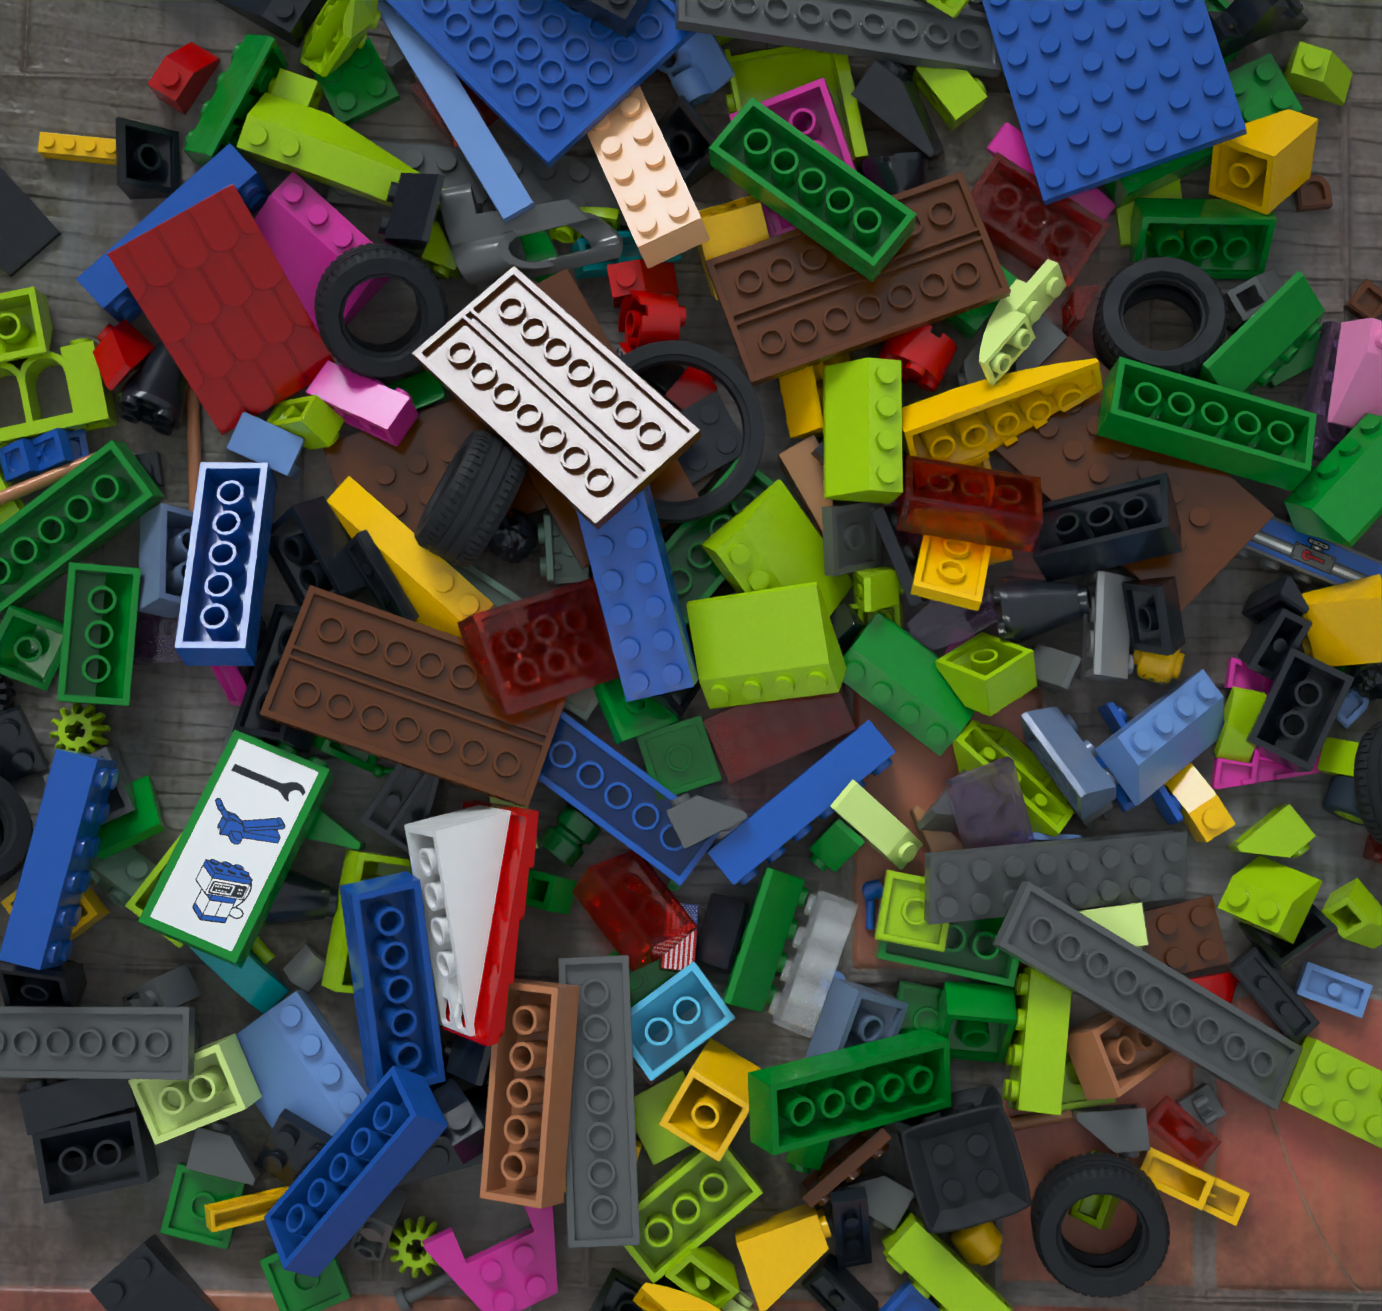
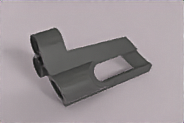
M472 182L442 189L439 202L446 233L452 243L454 260L467 282L471 285H476L479 291L490 287L513 266L528 279L560 272L566 268L569 270L621 256L623 239L616 230L596 215L584 213L571 199L534 204V208L505 224L498 211L482 213L483 208L481 203L476 201L471 187ZM567 225L583 235L591 245V249L537 262H526L520 236Z

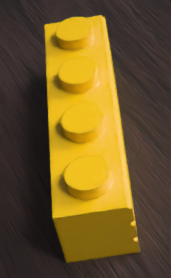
M40 132L37 152L44 159L117 165L116 139Z
M290 1185L204 1205L207 1228L213 1233L265 1220L264 1216Z

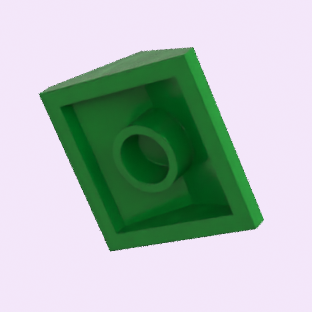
M9 605L0 623V674L47 691L60 665L64 624L43 612Z

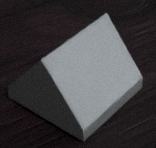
M305 944L283 970L293 984L309 992L323 977L326 960L309 944Z

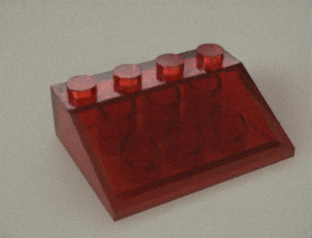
M593 578L482 611L457 622L468 656L504 716L620 678Z

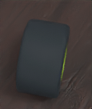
M1342 775L1333 776L1322 801L1323 809L1336 817L1365 827L1357 806L1354 778Z

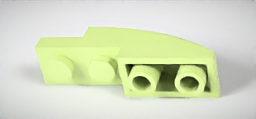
M1047 259L1027 283L1016 279L1010 286V296L1001 299L996 306L985 329L979 355V363L988 384L994 386L1023 351L1030 346L1031 342L1036 338L1031 326L1040 319L1044 311L1060 296L1067 286L1057 262Z

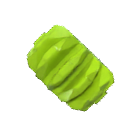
M73 703L71 711L68 708L60 709L62 720L55 718L51 720L53 725L58 726V731L50 732L49 736L50 738L60 739L54 746L55 750L62 749L92 754L100 750L97 744L107 745L109 743L107 738L102 737V732H108L111 728L109 725H100L106 715L102 712L95 714L94 705L87 704L83 708L81 704ZM77 726L85 730L83 737H78L80 735L75 734Z
M424 1215L419 1216L417 1225H415L410 1217L406 1218L404 1221L405 1229L397 1226L393 1233L398 1239H392L388 1244L389 1248L398 1250L390 1257L391 1262L403 1261L399 1268L400 1273H404L408 1266L412 1267L411 1274L413 1278L418 1277L421 1268L429 1276L433 1273V1265L441 1267L425 1248L422 1253H417L416 1247L412 1246L415 1240L418 1239L421 1240V1246L424 1247L422 1241L437 1234L434 1230L438 1225V1221L433 1220L429 1227L425 1226L426 1218Z

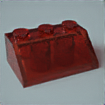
M633 850L588 867L572 891L619 955H629V968L632 972L660 959L698 927L651 865Z

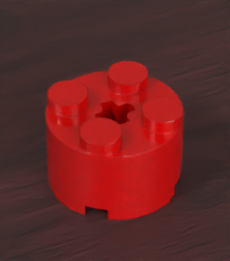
M629 290L631 296H624L618 316V332H624L625 342H619L623 355L646 344L669 340L679 341L680 327H683L686 322V309L684 306H679L676 296L672 292Z
M931 325L887 339L878 358L901 360V383L907 384L911 380L922 389L935 392L957 350L955 342L943 332L940 338L931 333L933 328Z

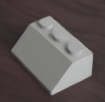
M1097 571L1084 579V586L1089 588L1092 611L1089 614H1083L1080 680L1122 682L1128 680V674L1133 672L1134 658L1133 654H1129L1130 635L1121 582L1132 581L1131 577Z

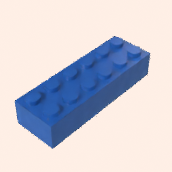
M229 143L76 279L119 323L124 319L127 322H132L140 316L143 310L107 255L109 252L231 184L235 185L250 212H255L262 208L271 193L254 168Z
M200 462L175 649L186 666H255L277 482L269 463Z
M650 485L646 486L599 530L577 511L626 702L694 687L699 679Z
M561 712L538 780L681 886L720 832L684 849L666 810L672 808L669 802L677 798V796L566 713ZM653 788L666 798L657 801Z
M867 720L706 852L733 885L739 881L744 886L759 873L755 867L765 859L771 864L786 851L782 846L791 838L794 841H799L813 829L809 823L817 816L822 820L831 815L834 810L830 805L852 779L863 788L866 783L862 779L870 773L873 776L879 775L893 763L889 757L895 753V750L872 722Z
M56 749L0 951L1 961L43 970L61 966L64 961L68 960L73 947V941L70 940L73 926L76 927L82 914V906H79L82 892L87 891L91 881V872L88 871L91 859L97 856L101 844V839L98 837L101 824L106 822L110 811V804L107 803L110 789L113 790L118 782L119 770L116 769L118 761L78 751Z
M404 871L339 886L366 1086L372 1091L392 1066L424 1076L428 1085L446 1081L420 879Z
M392 1066L264 1216L284 1270L317 1278L448 1127L424 1076Z

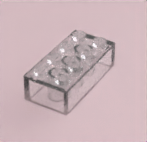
M819 890L817 896L810 894L804 910V914L809 915L806 928L798 927L792 947L798 949L794 961L790 959L786 961L780 980L785 981L786 984L782 993L776 992L774 994L768 1011L769 1014L774 1015L772 1024L812 1038L859 907L858 903L823 890Z

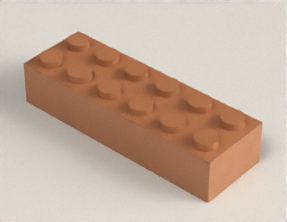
M514 979V983L509 984L504 1034L499 1038V1043L491 1047L480 1198L539 1209L564 1202L580 986L526 979Z

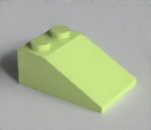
M235 1033L194 1050L193 1079L128 1080L155 1145L245 1110L262 1097Z

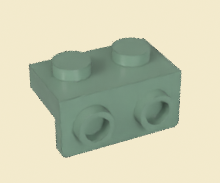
M544 514V523L538 524L539 544H545L546 557H540L541 577H547L549 586L587 584L590 581L589 566L584 569L581 568L551 514Z
M132 846L103 860L97 855L91 859L88 870L91 872L90 885H98L107 892L106 895L112 903L122 907L128 903L156 865Z

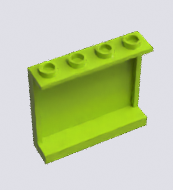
M790 46L731 56L730 49L724 50L735 72V75L728 81L730 94H725L728 114L740 111L751 97L762 102L824 77L830 89L856 168L862 167V160L868 158V150L858 102L851 95L855 88L848 55Z

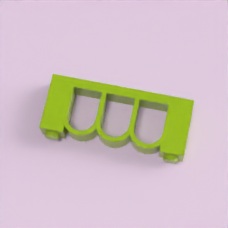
M89 338L75 339L70 342V345L60 347L61 355L49 351L47 354L29 357L22 364L21 369L7 362L0 363V378L5 376H16L26 418V423L0 428V448L21 438H36L55 428H64L67 431L85 429V432L118 425L112 391L106 387L93 355L94 349L99 344ZM50 366H62L66 375L73 412L42 419L36 391V381L44 369Z

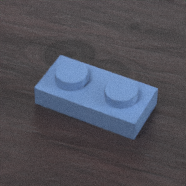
M1303 961L1293 992L1302 997L1362 1018L1373 985L1311 962Z

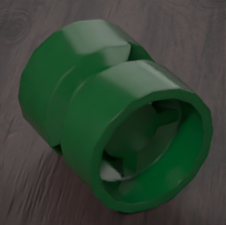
M567 803L556 817L557 826H549L538 839V842L572 868L584 854L582 846L591 845L602 829Z

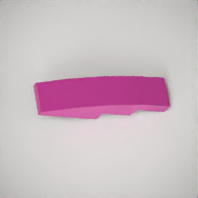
M1008 122L1004 123L986 148V151L1031 192H1040L1023 133ZM1096 187L1052 203L1061 212L1068 211L1090 232L1098 231L1116 206Z

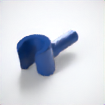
M877 879L865 882L862 886L866 907V929H874V900L882 897V885Z

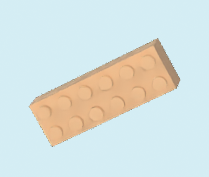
M638 86L594 126L587 135L636 245L649 269L710 240L646 98L640 86Z

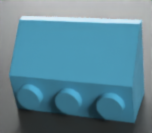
M695 961L631 1008L633 1057L650 1081L656 1079L737 1018L727 1003L723 1002L722 996Z

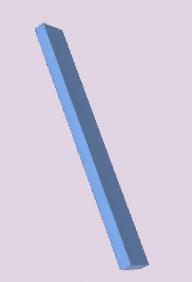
M378 0L377 9L381 11L380 18L504 223L506 224L534 208L532 199L455 73L383 0Z

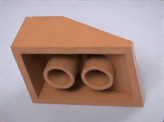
M1105 1011L1082 1021L1068 1031L1067 1051L1087 1100L1119 1098L1177 1056L1174 1052Z

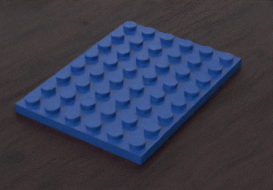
M383 0L549 168L697 33L675 29V4L671 0H650L628 38L557 0Z
M982 0L1045 205L1247 134L1204 0Z

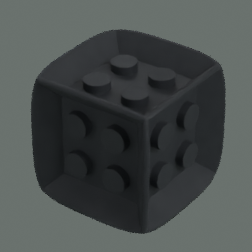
M975 1087L952 1092L951 1107L894 1122L921 1212L922 1222L928 1233H946L970 1228L1011 1216L1031 1206L1032 1200L1022 1158L1011 1123L1003 1108L1002 1097L996 1087Z

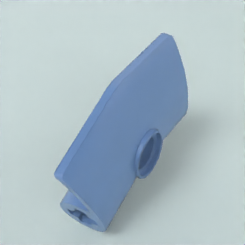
M698 32L676 51L677 60L675 64H673L671 56L657 68L659 71L668 74L677 96L683 95L693 108L714 95L735 75L715 35Z

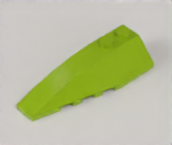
M267 92L263 94L247 114L236 146L247 158L291 173L294 171L299 176L389 207L392 206V203L387 202L386 199L391 181L398 183L401 173H419L332 115ZM440 202L438 203V207H437V211H436V215H435L434 221L436 220V217H437V214H438V211H439V208H440Z

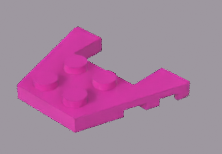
M1228 658L1224 689L1231 690L1233 686L1268 694L1274 680L1247 668L1237 658ZM1255 748L1249 763L1214 758L1210 787L1212 789H1223L1319 773L1317 767L1322 749L1311 772L1297 773L1265 757Z
M524 1206L532 1226L531 1228L467 1259H464L451 1227L423 1240L422 1243L429 1255L481 1311H521L558 1293L553 1206L543 1209Z

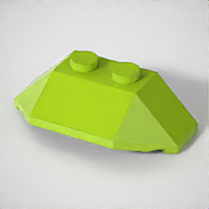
M327 0L304 36L300 63L308 66L317 74L327 77L349 60L356 48L362 49L368 30H374L379 22L381 11L377 9L378 0Z
M971 720L952 742L959 773L963 769L966 770L995 796L988 806L1012 828L1056 837L1075 813L1033 752L1007 729L990 724H980L979 721Z

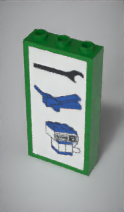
M234 729L138 922L147 929L242 969L334 779L330 769H328L329 764L313 756L306 760L297 756V751L290 746L277 744L275 747L260 738L246 735Z

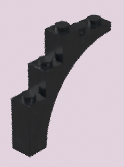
M1234 0L1223 12L1208 11L1223 59L1267 36L1284 31L1300 30L1309 21L1302 12L1304 7L1299 0Z

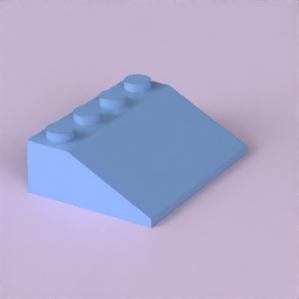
M303 989L297 990L236 1034L262 1095L255 1104L272 1129L279 1115L286 1108L333 1136L371 1092L366 1086L365 1076L310 995Z

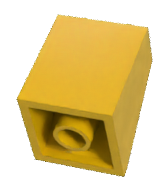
M1287 109L1245 123L1247 134L1213 146L1208 194L1268 215L1310 178L1319 119Z
M751 195L698 211L710 240L698 245L697 249L711 294L716 300H718L705 261L770 238L761 202Z
M1380 574L1302 593L1309 606V611L1301 616L1313 622L1307 632V637L1302 641L1305 654L1331 667L1382 662V577Z
M710 1038L687 1074L659 1125L720 1162L749 1113L747 1073L760 1070L761 1068Z
M806 1203L735 1229L736 1244L759 1311H766L829 1249L825 1238L832 1235L823 1209L816 1211L815 1207L810 1208Z

